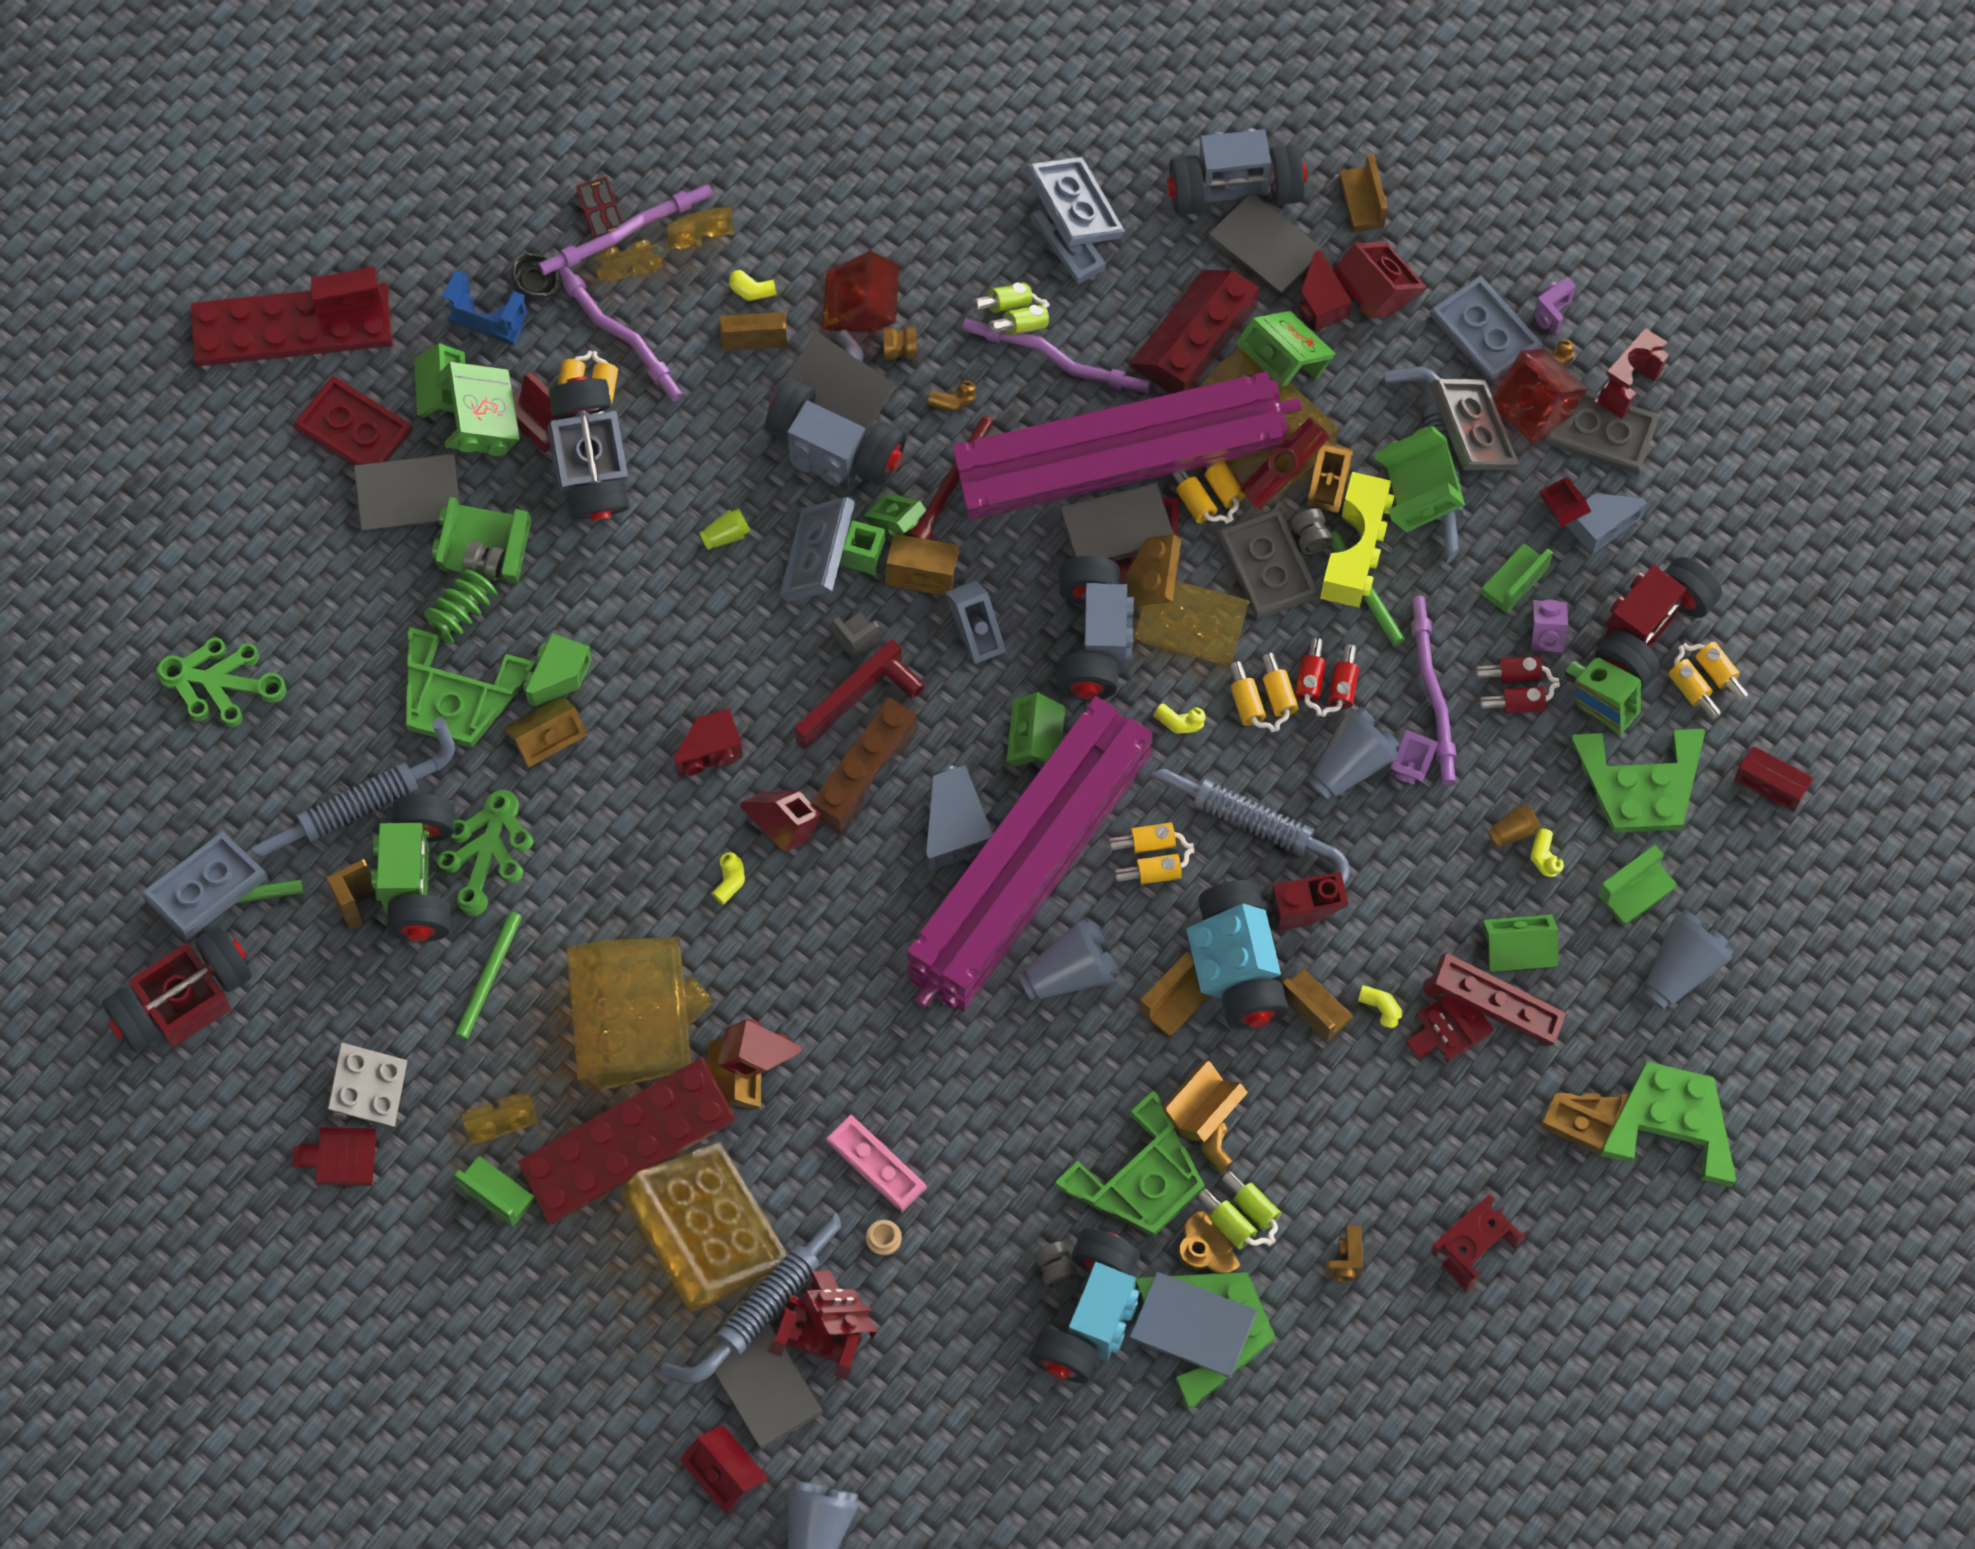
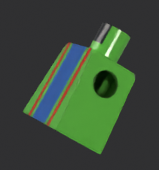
M1595 658L1587 668L1573 661L1566 669L1564 678L1576 685L1578 705L1621 736L1641 712V680L1601 658Z

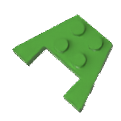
M410 627L408 631L409 654L407 664V729L437 738L432 723L437 718H443L446 721L454 743L473 748L524 685L529 672L534 673L536 668L535 662L506 654L495 684L485 683L430 667L440 642L439 635Z
M1704 729L1674 730L1672 740L1675 763L1607 766L1603 733L1572 735L1571 745L1573 750L1577 751L1582 762L1583 771L1586 777H1589L1596 791L1595 796L1613 833L1682 829L1705 735Z
M1647 1061L1625 1100V1105L1615 1120L1611 1132L1600 1150L1599 1156L1630 1163L1635 1157L1638 1130L1703 1145L1704 1151L1700 1180L1731 1187L1736 1182V1175L1714 1077Z
M1153 1090L1130 1114L1154 1138L1147 1147L1106 1185H1102L1077 1161L1055 1182V1187L1154 1237L1204 1190L1205 1185L1185 1147L1182 1146L1172 1122L1162 1110L1161 1101L1157 1093Z
M1248 1272L1171 1276L1258 1311L1234 1372L1245 1366L1275 1341L1274 1332ZM1155 1277L1136 1279L1135 1285L1137 1290L1140 1291L1139 1294L1143 1304ZM1201 1367L1176 1377V1382L1188 1410L1198 1405L1211 1391L1216 1390L1222 1385L1227 1377Z

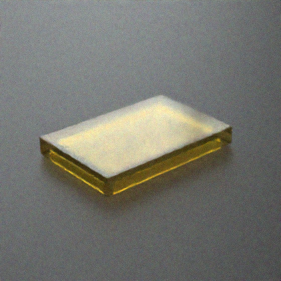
M1175 581L1173 602L1143 605L1134 640L1230 666L1233 663L1249 600Z

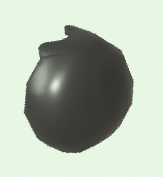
M525 253L514 261L512 265L510 284L514 292L525 295V301H543L548 299L558 288L559 271L555 270L542 275L538 263L549 259L543 254Z

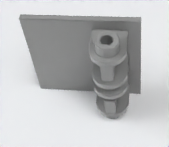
M341 1042L327 1110L333 1111V1117L336 1119L345 1120L347 1115L395 1127L408 1060Z

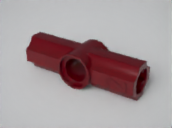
M1309 417L1280 448L1271 452L1268 460L1240 490L1254 505L1262 509L1291 478L1300 474L1303 466L1331 438L1330 435L1319 423ZM1288 454L1291 456L1293 464L1289 471L1283 473L1279 469L1278 462L1281 456Z

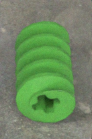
M465 569L461 573V579H455L452 582V589L447 588L443 592V598H437L434 601L435 608L429 607L425 611V617L429 626L441 639L452 645L454 640L450 632L453 631L462 635L463 630L459 623L463 622L470 626L473 622L468 613L471 612L479 616L481 611L477 604L480 603L488 607L490 601L486 594L497 597L495 588L483 576Z

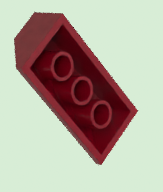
M1203 270L1130 361L1129 367L1172 394L1192 389L1257 307L1259 287L1232 270Z

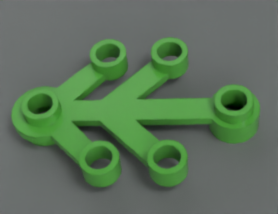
M217 637L210 638L205 643V646L184 658L174 655L165 657L159 663L156 670L159 682L166 688L178 690L188 705L187 709L191 719L197 722L206 720L210 710L207 702L197 697L189 682L203 685L221 711L222 721L227 727L240 725L243 716L240 708L231 703L222 688L258 694L264 701L276 703L282 700L286 694L284 680L276 673H267L259 680L228 675V673L242 665L253 666L258 662V650L251 643L241 645L237 652L207 670L194 669L208 659L218 661L225 657L227 652L222 639ZM213 646H221L220 651L216 653L210 652ZM245 652H254L251 658H243ZM171 671H180L179 675L175 677H169V673ZM272 687L279 689L275 694L269 695L267 693ZM198 706L204 707L203 712L199 714L193 713L194 708ZM236 712L237 716L234 719H226L228 713Z
M498 790L492 793L485 802V809L467 821L454 820V830L450 837L457 843L466 842L470 838L471 833L486 824L488 826L484 834L456 852L451 850L442 852L437 860L439 867L445 873L453 874L460 869L462 864L478 855L469 884L460 890L457 898L458 906L468 916H478L488 906V898L483 893L482 888L493 855L500 865V875L506 882L515 883L523 875L522 867L517 861L512 859L499 837L503 824L511 834L509 837L511 845L517 851L525 852L533 844L532 836L527 830L522 828L516 818L519 806L518 799L508 790ZM505 802L501 808H497L501 803ZM459 828H464L461 834L455 835ZM526 837L522 843L517 844L519 838ZM449 859H454L452 864L445 866ZM516 868L514 873L507 875L509 869ZM474 895V898L471 901L466 902L469 897Z

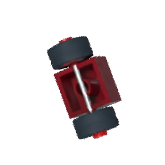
M1678 557L1670 563L1665 571H1662L1655 565L1646 574L1641 571L1630 585L1631 592L1626 597L1620 595L1609 610L1612 614L1605 623V626L1608 627L1605 641L1597 648L1595 658H1601L1641 680V690L1647 686L1660 668L1659 661L1650 647L1677 617L1678 611L1694 618H1702L1710 612L1722 596V589L1717 579L1704 566L1692 559Z
M217 926L195 940V946L205 961L204 964L187 942L128 980L136 997L126 986L106 997L102 1001V1005L111 1019L107 1024L118 1040L124 1038L135 1053L140 1052L160 1038L157 1029L149 1018L151 1017L169 1045L174 1048L231 1011L232 1009L226 996L212 976H215L228 993L252 978L251 971L244 961L247 955L236 939L231 941L224 930Z

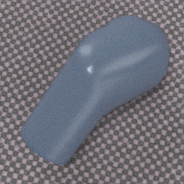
M847 330L839 332L834 338L835 343L862 362L864 352Z

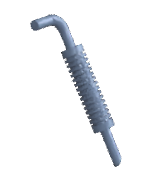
M1425 367L1384 371L1386 384L1421 381L1428 385L1431 405L1427 406L1423 411L1425 428L1433 426L1447 438L1460 485L1458 456L1429 385L1435 379H1440V377L1434 371ZM1463 507L1437 518L1443 521L1447 564L1455 558L1459 551L1456 519L1463 515Z
M437 718L432 723L440 743V749L431 759L409 769L406 762H403L396 766V770L393 768L389 769V774L385 771L383 772V777L379 774L377 775V780L373 777L371 778V783L368 780L365 781V786L361 783L358 789L355 786L352 788V792L349 789L346 791V795L341 793L340 798L335 796L334 801L331 798L328 799V804L325 801L322 802V807L316 805V810L310 808V813L304 811L298 814L299 824L253 846V852L259 855H268L304 836H307L311 843L319 839L320 834L325 836L326 831L331 833L332 828L335 831L338 830V825L341 828L344 827V822L350 824V819L356 821V816L362 818V813L368 815V810L374 812L376 806L378 809L382 808V803L384 806L388 805V800L390 803L394 802L393 798H400V794L406 796V791L410 794L418 790L417 780L437 770L439 771L453 757L455 743L446 721L443 718Z
M1167 769L1157 770L1148 774V776L1195 797L1193 806L1198 809L1204 810L1206 808L1205 812L1210 813L1212 811V815L1216 816L1218 814L1220 819L1225 817L1224 821L1228 822L1231 820L1230 824L1234 825L1237 823L1236 826L1239 828L1243 825V830L1247 831L1249 828V832L1253 834L1255 831V835L1258 837L1262 834V839L1268 837L1267 841L1272 842L1274 840V844L1278 845L1280 843L1282 848L1287 846L1286 850L1290 851L1293 849L1292 853L1301 857L1308 850L1327 859L1333 864L1334 873L1341 872L1344 886L1348 881L1350 869L1346 857L1335 847L1312 838L1315 829L1306 825L1302 827L1300 822L1296 825V820L1292 819L1290 822V818L1287 816L1283 819V814L1280 813L1277 816L1278 812L1273 811L1271 813V809L1267 808L1265 810L1264 805L1258 807L1259 803L1255 802L1252 804L1253 800L1249 799L1246 801L1247 798L1244 796L1240 798L1238 793L1234 796V791L1230 790L1228 793V789L1225 787L1221 790V785L1218 784L1215 787L1216 783L1205 779L1202 785H1199Z
M835 1213L805 1248L801 1245H795L747 1301L742 1304L738 1311L734 1313L715 1335L719 1345L706 1360L693 1368H683L664 1363L660 1368L661 1375L683 1384H694L712 1375L729 1354L739 1357L751 1344V1341L758 1336L760 1331L765 1328L783 1305L787 1303L790 1296L794 1295L809 1278L811 1272L817 1269L819 1262L815 1256L841 1228L838 1214Z

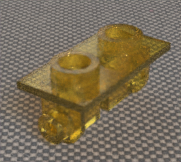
M650 240L632 243L631 250L619 252L618 247L599 251L600 257L594 258L595 264L602 263V268L596 269L599 281L606 280V283L629 278L627 265L633 266L635 276L657 272V268L663 267L661 256H654L653 253L654 250H658L659 245H651Z
M518 1092V1094L498 1100L500 1108L493 1110L491 1103L467 1109L468 1113L462 1114V1118L471 1145L539 1123L530 1094L522 1095L521 1092Z

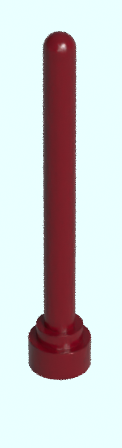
M984 416L981 418L967 443L986 437L993 425L991 417ZM956 461L927 507V511L919 519L918 524L911 530L905 531L903 535L928 540L933 538L932 525L960 480Z

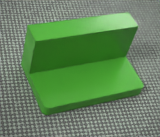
M438 343L415 358L418 416L424 418L437 409L454 413L451 391L436 389L435 377L449 362L465 364V352Z
M1524 543L1483 586L1481 594L1507 614L1549 569L1553 552L1546 549L1542 555H1539Z
M1038 692L1013 700L1007 753L1008 763L1020 766L1037 761L1045 765L1062 742L1065 716L1064 705Z
M1656 845L1652 846L1601 885L1598 894L1599 898L1623 925L1629 924L1675 890L1677 886L1676 882L1660 865L1664 854Z
M1552 914L1483 920V933L1488 943V967L1491 972L1558 966V928Z
M480 1156L476 1158L465 1173L458 1169L454 1174L457 1186L511 1227L516 1225L535 1201L532 1194Z

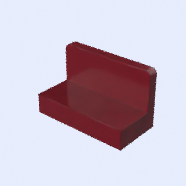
M374 267L315 277L310 280L312 299L317 315L382 303Z
M528 372L524 375L522 389L513 395L517 426L545 453L551 449L547 429L550 421L566 418L553 416L548 394L549 389L534 374Z
M1755 746L1751 748L1747 757L1742 761L1734 778V781L1794 813L1813 780L1811 775Z
M724 1426L715 1428L697 1437L679 1459L725 1514L734 1510L749 1491L763 1485L768 1480L767 1475Z

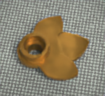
M1205 1210L1194 1213L1184 1225L1185 1239H1183L1178 1249L1182 1264L1190 1270L1208 1268L1216 1274L1231 1273L1238 1269L1240 1263L1236 1256L1231 1253L1236 1246L1209 1219V1214ZM1192 1248L1198 1249L1202 1254L1195 1253Z

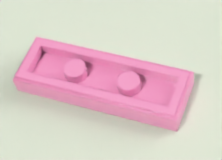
M852 1115L826 1138V1142L901 1213L927 1189L926 1184Z

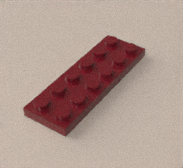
M378 283L381 304L317 315L311 290L191 303L194 361L196 367L393 346L388 284Z
M701 1057L524 1157L518 1163L547 1222L553 1225L737 1120L707 1062Z

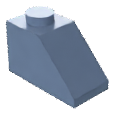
M1595 493L1586 500L1591 512L1568 523L1566 527L1593 555L1643 517L1647 503L1643 498Z
M976 580L945 592L955 624L973 662L977 664L1005 653L1006 649L988 592Z

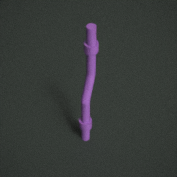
M706 184L688 193L682 191L672 195L671 200L635 215L608 234L580 246L574 247L571 245L560 250L559 255L538 263L542 275H546L564 266L570 268L580 264L581 259L617 244L646 224L674 212L680 214L691 209V205L713 196L712 189L709 184Z
M566 266L557 269L559 277L564 282L563 288L570 297L576 298L593 323L629 343L649 369L648 375L656 385L660 384L673 402L681 399L683 393L670 377L671 371L664 362L658 361L640 335L605 316L585 290L586 285L579 275H574L570 268Z
M970 319L964 320L963 331L985 336L987 341L999 344L1001 341L1036 349L1070 375L1108 384V388L1122 391L1124 388L1144 394L1149 392L1150 381L1126 376V372L1112 369L1110 372L1076 363L1042 337L1026 333L1009 335L1005 330L991 332L989 324Z
M1416 596L1412 598L1414 620L1411 622L1412 636L1416 638L1419 671L1435 712L1437 739L1439 742L1435 752L1436 760L1440 762L1442 784L1451 786L1456 783L1454 761L1457 758L1456 747L1451 742L1448 708L1432 667L1429 639L1432 635L1431 620L1427 618L1425 597Z

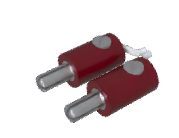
M1540 656L1499 658L1498 665L1477 666L1476 676L1478 678L1499 677L1500 683L1541 681L1542 671H1544L1547 678L1553 684L1550 686L1547 696L1544 686L1502 689V696L1481 697L1480 706L1482 709L1503 708L1504 714L1545 712L1546 701L1553 697L1554 689L1560 687L1559 678H1554L1550 670L1542 666Z

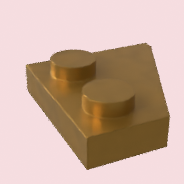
M1175 534L1145 539L1121 583L1127 584V597H1134V606L1173 602L1181 538Z
M1556 1093L1540 1128L1600 1155V1150L1625 1105L1628 1094H1621L1620 1097H1600V1094L1586 1093L1582 1096H1576L1573 1093Z

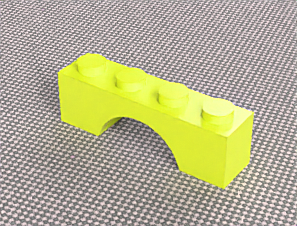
M1352 472L1342 517L1357 529L1361 540L1349 550L1330 554L1320 599L1360 608L1362 596L1370 595L1374 577L1368 576L1369 569L1377 568L1381 549H1377L1375 546L1377 541H1384L1388 522L1382 521L1383 514L1390 515L1389 509L1392 508L1395 495L1389 494L1390 480Z

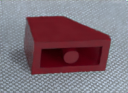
M1321 250L1314 252L1301 291L1300 304L1298 305V312L1303 322H1309L1314 332H1317L1349 317L1352 302Z

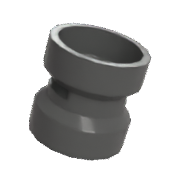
M1320 509L1303 511L1291 520L1294 532L1300 536L1299 546L1304 554L1321 552L1333 543L1330 531L1324 527L1325 517Z
M472 539L464 556L462 571L467 569L482 573L486 579L496 581L503 566L505 549L496 546L488 548L482 542Z
M1064 1241L1046 1245L1033 1254L1037 1266L1043 1270L1042 1280L1046 1289L1064 1286L1079 1276L1075 1265L1070 1263L1068 1259L1070 1251Z

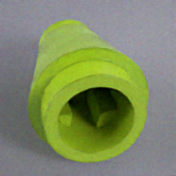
M738 508L732 512L729 509L707 526L705 530L699 532L707 549L710 550L745 539L744 535L751 532Z

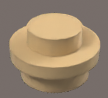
M889 1220L876 1221L867 1230V1245L877 1255L886 1256L893 1254L901 1245V1231L895 1223Z

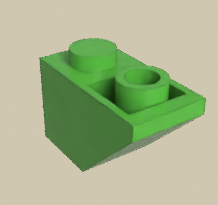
M854 520L850 521L839 565L876 575L886 547L885 529Z
M552 633L548 643H543L538 651L537 662L539 663L534 673L529 672L525 679L523 690L526 692L528 705L536 707L578 690L592 662L590 646Z

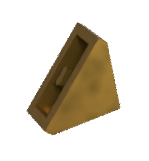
M1326 443L1318 451L1306 506L1339 513L1350 471L1353 449Z

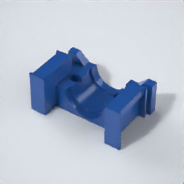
M455 270L442 295V298L450 300L448 307L452 311L448 320L515 345L525 325L524 318L528 312L525 307V295L513 291L506 307L500 306L492 314H478L474 309L473 298L469 294L470 286L467 274Z

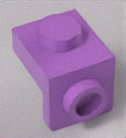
M1566 277L1559 283L1553 282L1549 284L1537 299L1534 311L1535 318L1540 326L1544 329L1548 328L1553 335L1561 331L1564 319L1559 310L1573 300L1576 285L1569 277Z
M1552 599L1544 601L1533 600L1531 649L1533 651L1563 653L1568 632L1567 602H1558Z
M1406 730L1398 750L1399 757L1392 763L1390 768L1397 771L1395 778L1413 785L1416 779L1423 781L1439 742Z

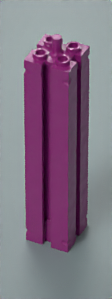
M1268 371L1254 374L1252 377L1245 376L976 439L971 443L964 442L952 445L970 521L982 519L988 515H999L1255 455L1265 450H1275L1282 446L1283 438L1287 437L1286 431H1288L1284 414L1301 411L1300 398L1279 402L1280 395L1276 379L1270 380Z
M1097 696L1094 697L1088 705L1087 711L1082 713L923 928L919 939L915 940L907 950V961L910 962L907 965L909 979L915 986L922 989L914 999L918 1005L926 1008L938 991L940 992L938 999L951 1009L958 1007L964 1012L973 1002L974 996L978 995L1138 776L1139 770L1143 769L1149 761L1151 755V747L1149 745L1152 743L1153 735L1151 730L1132 718L1128 720L1118 714L1116 708Z

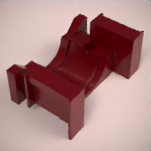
M1645 328L1607 371L1606 375L1610 379L1603 386L1599 397L1594 402L1622 420L1629 412L1637 393L1630 389L1633 383L1632 373L1634 369L1655 382L1661 375L1669 356L1668 353L1663 351L1667 342Z
M1491 1194L1486 1196L1439 1238L1431 1249V1253L1435 1257L1442 1251L1448 1256L1444 1259L1441 1269L1444 1268L1465 1290V1294L1476 1285L1479 1274L1472 1266L1493 1244L1505 1239L1516 1249L1525 1241L1529 1231L1527 1229L1521 1234L1502 1214L1504 1208L1496 1212L1492 1208L1495 1198ZM1459 1250H1463L1465 1254H1461Z
M791 1295L780 1317L782 1321L776 1338L773 1339L768 1352L781 1356L786 1344L836 1362L837 1366L833 1375L846 1380L852 1369L850 1366L855 1351L862 1340L861 1333L829 1334L824 1342L804 1302L798 1297Z

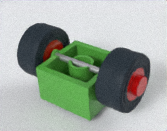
M412 794L396 799L392 805L391 823H380L379 835L373 837V854L377 856L378 868H372V889H376V900L382 902L384 911L387 913L388 933L400 940L411 942L436 941L445 938L450 931L449 919L451 909L449 903L441 898L427 895L429 870L428 842L444 840L450 837L454 830V805L448 799L440 796Z

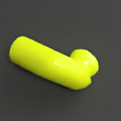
M736 270L730 274V288L746 301L777 295L773 280L756 283L741 270Z
M1164 703L1157 708L1153 715L1154 718L1175 734L1197 732L1204 726L1206 719L1204 711L1200 708H1192L1188 713L1178 715Z
M1539 828L1536 830L1530 858L1542 875L1555 877L1562 872L1564 864L1561 858L1557 860V856H1553L1549 851L1553 833L1550 830Z
M732 852L725 853L720 858L719 863L722 867L723 882L711 893L714 899L721 905H724L745 882L743 862Z
M1365 985L1362 986L1358 1002L1377 1007L1382 1013L1380 1018L1381 1025L1395 1028L1398 1025V1019L1402 1018V1009L1393 996L1381 990Z

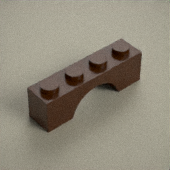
M888 697L812 800L811 804L822 814L819 819L820 823L839 835L843 833L860 810L864 796L876 775L891 758L901 754L918 731L916 713Z

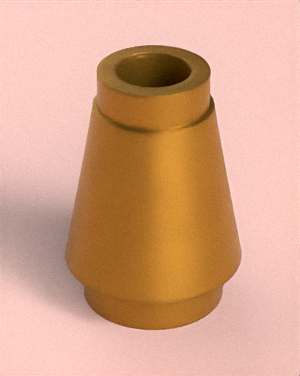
M1528 804L1522 807L1517 805L1488 830L1487 833L1498 849L1501 846L1535 835V830L1540 828L1541 825Z

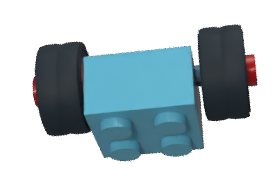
M1234 880L1206 889L1198 898L1203 921L1186 928L1201 993L1222 999L1226 1021L1232 1028H1258L1280 1020L1288 1013V1004L1281 982L1270 980L1281 975L1258 884L1251 880Z
M1091 1228L1083 1229L1080 1232L1071 1253V1259L1077 1266L1091 1275L1070 1323L1069 1332L1041 1329L1030 1352L1029 1358L1032 1363L1056 1379L1075 1383H1087L1091 1378L1093 1368L1098 1359L1108 1362L1111 1352L1118 1354L1125 1337L1126 1324L1124 1320L1131 1322L1138 1305L1137 1299L1140 1291L1135 1290L1136 1278L1132 1276L1140 1256L1137 1248L1111 1232Z

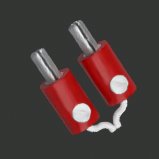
M1313 638L1309 655L1301 658L1295 697L1304 701L1307 706L1315 709L1316 715L1326 717L1328 712L1352 708L1359 675V667L1354 664L1356 647L1352 645L1349 662H1347L1350 644L1345 645L1342 661L1335 663L1328 703L1333 707H1327L1321 713L1320 707L1312 702H1317L1320 699L1326 661L1320 657L1323 640L1318 639L1316 655H1314L1317 638Z

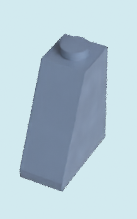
M966 765L958 768L956 766H949L933 776L926 862L929 871L978 855L993 835Z

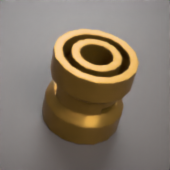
M906 326L903 330H895L893 327L883 328L885 361L895 360L898 356H905L907 359L918 358L916 326Z

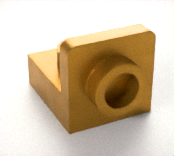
M1361 1226L1346 1227L1345 1237L1339 1238V1258L1346 1260L1327 1261L1325 1269L1327 1278H1334L1336 1282H1351L1355 1280V1277L1362 1276Z

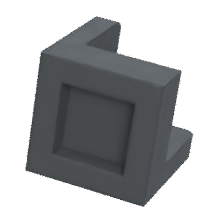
M860 612L845 623L839 617L832 620L834 638L853 660L880 642V626L876 621L870 624Z

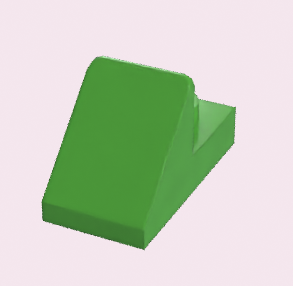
M886 493L863 516L873 526L885 529V536L892 541L895 534L903 535L905 531L914 528L918 524L919 518L927 510L920 500Z

